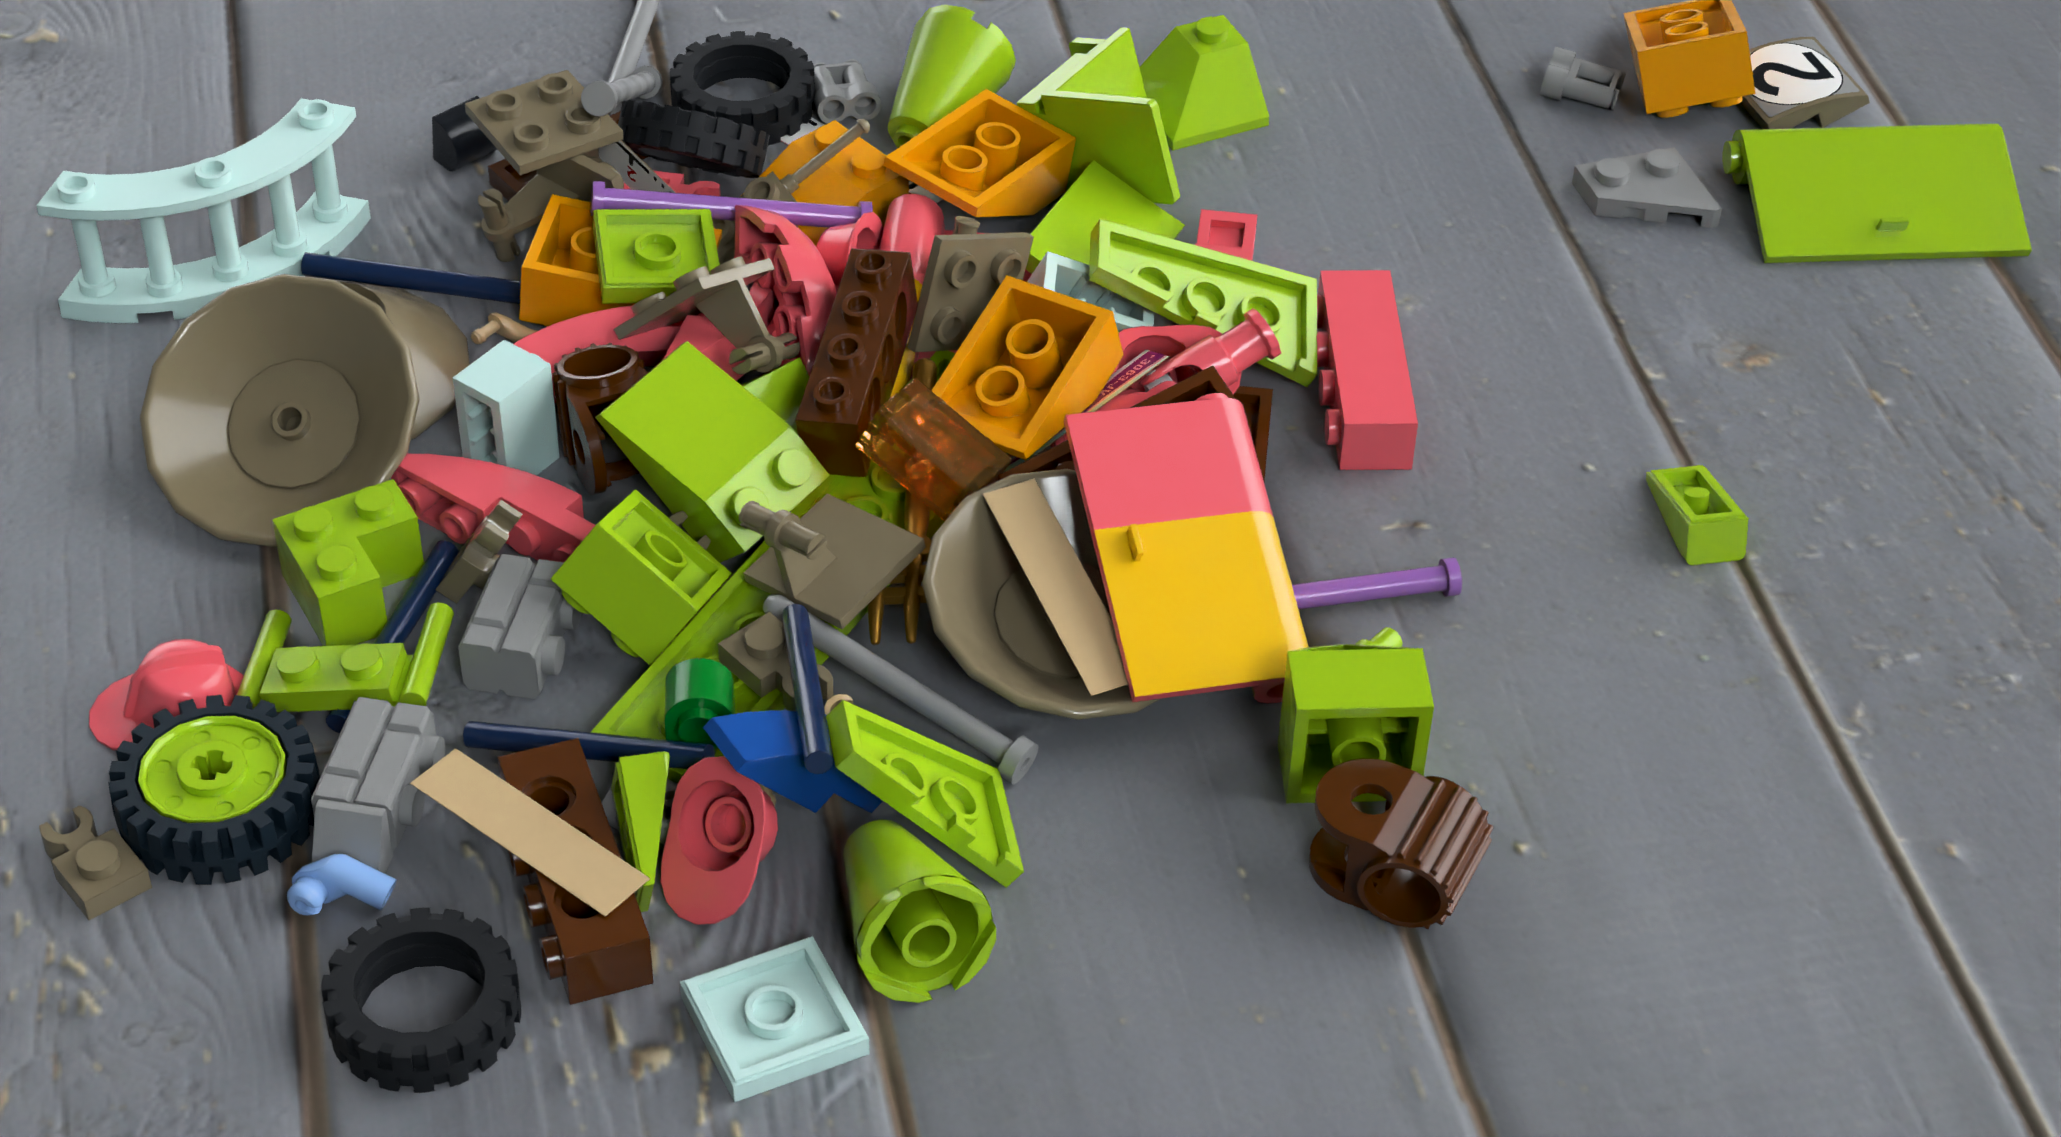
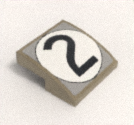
M1815 37L1783 39L1749 49L1756 94L1743 96V101L1740 104L1762 129H1789L1811 117L1821 128H1824L1870 103L1865 91Z

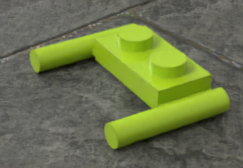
M437 602L431 604L428 608L414 655H407L403 643H363L358 645L283 648L292 619L289 614L282 610H271L266 614L237 695L250 697L253 709L261 700L273 703L277 712H282L283 710L288 712L351 710L354 701H357L358 697L385 700L394 707L398 702L426 706L454 611L445 603Z

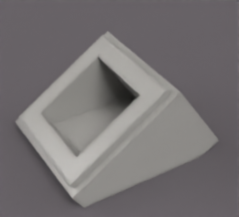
M318 799L315 806L312 862L333 854H346L386 874L394 856L386 809Z

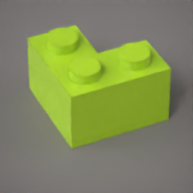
M391 479L368 486L361 490L272 519L282 576L322 645H357L378 637L387 623L382 588L415 577L424 564L418 517L395 480Z

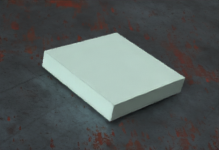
M813 936L680 981L681 999L734 1103L870 1054L869 1037Z

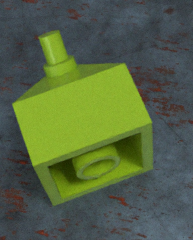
M1385 627L1370 640L1361 639L1355 644L1314 646L1287 652L1277 744L1286 804L1315 803L1316 789L1321 778L1333 767L1350 760H1384L1414 770L1424 776L1434 703L1423 648L1402 647L1403 642L1398 632L1390 627ZM1366 793L1356 796L1351 802L1386 801V799L1377 794Z

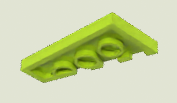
M1099 219L1092 229L1089 263L1090 281L1179 325L1211 327L1222 334L1243 322L1244 314L1254 308L1269 324L1281 350V354L1271 360L1266 356L1256 363L1305 387H1308L1317 376L1316 278Z

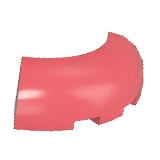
M735 205L734 258L742 256L746 264L768 258L771 259L775 269L757 279V282L761 288H772L780 306L775 310L773 317L776 336L788 332L797 337V339L785 345V347L800 343L798 355L791 359L782 360L780 366L800 357L810 376L837 294L829 270L811 239L788 219L773 211L747 205Z

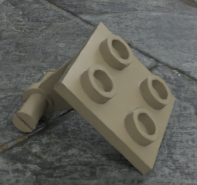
M568 70L547 74L540 79L507 90L496 91L488 96L465 103L466 114L519 175L581 154L598 163L603 162L599 157V148L623 140V130L608 114L593 116L583 108L581 94L584 87Z
M581 154L537 169L538 174L505 205L502 193L499 190L488 189L483 191L484 196H478V203L484 215L481 227L485 238L493 242L497 259L502 262H510L516 259L514 255H520V248L514 235L541 221L552 194L591 202L592 181L605 182V188H624V181L619 172L606 162L598 163Z
M955 217L952 235L934 236L908 348L913 352L958 350L1006 275L1023 280L1034 236L1027 232L977 234L980 222L970 217Z
M740 256L715 267L710 272L704 266L686 273L673 281L677 291L666 297L664 292H660L639 301L631 307L635 316L614 328L618 339L621 340L684 321L687 315H698L702 312L736 347L730 353V365L745 360L732 368L734 372L741 375L752 370L764 373L777 369L781 365L782 360L794 358L800 351L799 342L785 347V345L797 339L794 334L787 332L777 337L769 334L747 288V285L775 269L770 258L746 264L743 257Z
M826 494L801 519L786 510H779L775 513L755 501L746 503L739 514V521L742 522L740 525L763 535L766 544L770 546L763 555L743 572L745 581L769 594L783 595L795 604L803 605L814 616L840 629H843L926 548L924 538L830 494Z

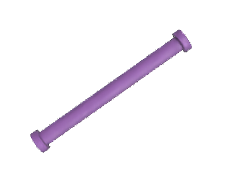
M592 181L590 216H593V210L711 209L712 219L735 221V205H747L776 212L794 225L830 228L856 223L864 213L873 212L872 202L859 201L858 206L605 188V182Z
M1453 557L1440 559L1438 566L1301 583L1294 584L1292 587L1298 609H1307L1442 591L1445 597L1460 595L1462 576L1459 563Z

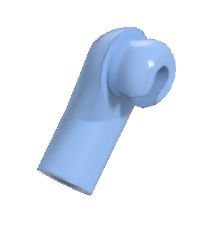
M333 854L302 866L292 877V886L287 891V901L294 911L306 916L318 914L322 909L323 903H330L345 895H350L381 911L391 896L397 879L346 854Z

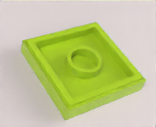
M711 209L593 210L592 228L602 304L638 303L660 292H664L666 297L677 291L673 284V281L704 266L710 272L720 265Z

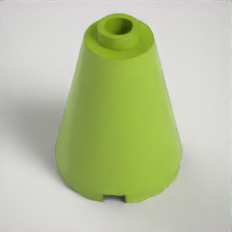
M945 4L930 7L923 14L913 29L888 122L889 135L897 148L983 90L988 89L996 94L1009 81L1011 72L1015 67L1016 58L1012 44L1001 29L992 22H990L986 29L981 24L972 20L975 12L965 7Z
M886 819L874 820L860 826L851 834L844 847L843 859L854 943L859 967L872 988L892 1000L920 1003L933 1000L929 993L931 990L940 989L950 983L954 990H957L969 983L987 963L996 942V926L993 922L991 907L986 896L972 882L895 821Z

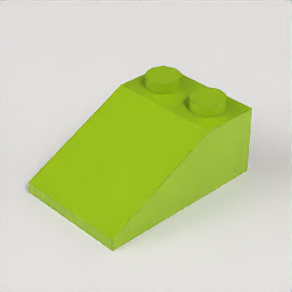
M688 341L682 343L595 417L672 514L684 511L688 517L682 526L692 539L698 542L700 538L706 535L711 540L706 551L720 563L746 552L763 536L740 525L742 522L739 521V514L746 503L755 501L775 513L779 510L790 512L830 476L792 426Z

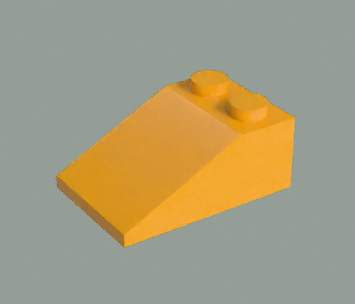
M1689 0L1623 13L1641 99L1646 114L1656 113L1658 117L1662 118L1675 117L1689 111L1688 106L1710 103L1712 107H1729L1741 103L1743 96L1756 94L1747 30L1732 0Z
M985 89L885 156L884 166L974 217L1035 215L1066 192L1076 137Z
M834 120L794 140L759 177H765L772 171L779 180L788 174H794L849 129ZM858 137L798 184L799 188L791 195L797 202L858 206L859 201L872 202L873 212L881 219L884 227L889 204L895 198L903 194H909V180L885 167L884 161L887 155L861 137ZM798 226L815 246H817L821 234L828 229L827 227Z
M554 194L551 195L521 266L519 320L548 327L583 314L636 304H602L592 228L593 216H590L591 202ZM714 228L718 250L722 238V230Z
M1006 275L918 410V420L1027 460L1065 427L1063 422L1065 415L1082 413L1097 399L1124 356L1113 311Z

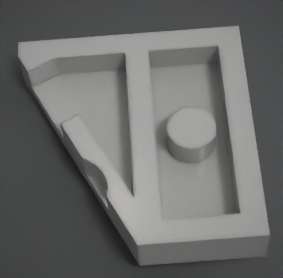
M1675 147L1655 149L1646 153L1618 158H1605L1596 162L1575 165L1572 184L1595 216L1613 218L1635 217L1643 221L1666 223L1668 212L1698 215L1700 217V227L1715 228L1719 226L1722 208Z

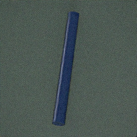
M305 252L302 258L301 271L302 275L520 304L521 281L308 252Z
M444 540L436 543L373 644H404L437 592L435 590L458 553V549L454 544ZM331 710L326 718L329 728L340 733L350 710Z
M791 604L783 610L782 620L804 763L810 773L823 774L831 769L833 758L809 614L803 605Z
M469 721L463 731L465 746L477 749L520 752L579 738L587 760L618 762L619 757L665 751L670 754L669 768L688 769L704 758L715 757L714 747L711 744L477 721Z

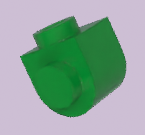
M693 658L684 660L673 666L666 676L664 717L666 740L711 744L714 750L718 747L703 727L712 717L735 714L733 676L726 666L711 659Z

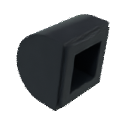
M478 96L432 117L433 159L448 171H455L497 150L466 114L465 103L479 99Z

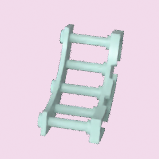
M301 98L278 123L256 138L226 153L181 167L154 172L112 175L63 171L36 205L38 215L71 219L81 269L58 299L62 318L88 322L138 323V314L173 311L174 320L185 319L231 287L281 274L305 276L302 275L301 271L302 258L305 252L331 256L338 255L359 235L371 219L368 200L340 195L332 146L356 118L355 107L332 104L325 100ZM311 161L316 191L296 212L290 174ZM268 186L275 229L239 247L231 200ZM207 207L216 256L173 265L164 216ZM139 219L149 268L106 267L96 220Z

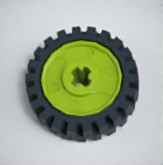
M222 695L207 696L206 708L197 709L193 699L178 703L180 715L173 717L165 708L153 715L154 729L141 723L131 731L133 743L128 741L121 743L116 751L118 761H112L109 769L110 782L108 784L113 814L120 836L137 857L143 860L146 868L156 875L165 868L169 880L183 883L191 871L196 885H212L214 873L223 872L225 883L240 881L239 868L248 866L254 876L269 870L267 860L269 855L281 863L292 855L291 842L302 846L310 836L309 825L314 826L311 797L320 779L315 751L302 724L297 726L295 716L286 710L277 714L275 704L261 700L253 709L250 697L235 695L231 706H225Z

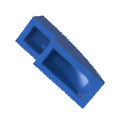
M753 711L712 717L703 727L736 772L814 813L833 794L870 813H873L883 802L880 798L835 767L833 752V765L826 773L813 774L806 769L797 711Z

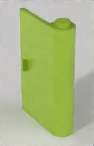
M1998 123L1736 130L1732 141L1724 143L1722 152L1724 172L1732 174L1736 184H1749L1764 263L2029 256L2032 251L2005 135Z

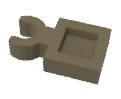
M500 500L459 549L435 590L456 604L473 584L483 590L496 559L500 557L497 553L509 538V532L523 514L503 500Z
M769 611L718 643L719 662L726 666L761 698L777 688L782 693L783 705L786 710L796 711L783 622ZM817 664L822 697L829 700L834 696L833 677L828 669Z
M82 806L72 809L77 829L68 834L55 832L48 822L39 825L45 852L52 858L51 863L56 880L88 920L152 888L148 869L114 828L99 836L97 835L93 816L88 809Z

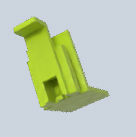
M1120 27L1107 39L1075 38L1069 43L1071 57L1017 102V106L1076 137L1066 191L1094 160L1153 203L1174 204L1180 198V192L1157 101L1146 96L1130 28Z

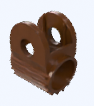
M593 343L590 347L583 349L575 348V352L562 355L559 363L554 364L555 372L552 373L564 457H568L569 465H573L576 471H578V477L590 495L603 493L607 487L612 486L611 481L626 479L639 474V471L628 458L617 462L605 463L600 440L605 439L603 432L607 431L595 417L646 375L648 371L644 369V362L642 359H639L638 352L626 345L621 346L608 343L607 345L596 346Z
M1350 760L1330 769L1318 783L1315 796V813L1322 828L1314 836L1310 846L1309 868L1315 882L1330 896L1358 908L1369 910L1375 916L1388 923L1402 927H1424L1429 929L1430 925L1434 923L1443 925L1447 916L1452 915L1492 841L1489 836L1494 826L1488 823L1487 816L1489 812L1482 809L1477 802L1478 798L1473 797L1467 790L1453 781L1437 776L1424 777L1414 770L1384 760ZM1361 794H1377L1386 799L1385 812L1375 815L1366 814L1357 810L1351 801Z

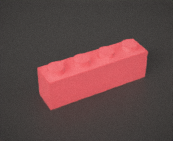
M1390 270L1320 271L1317 294V367H1324V370H1320L1319 403L1320 406H1330V409H1326L1324 432L1326 445H1336L1339 470H1412L1418 420Z

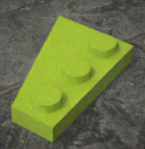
M842 700L826 716L835 767L1004 887L1007 888L1024 873L1001 774L997 768L845 700Z

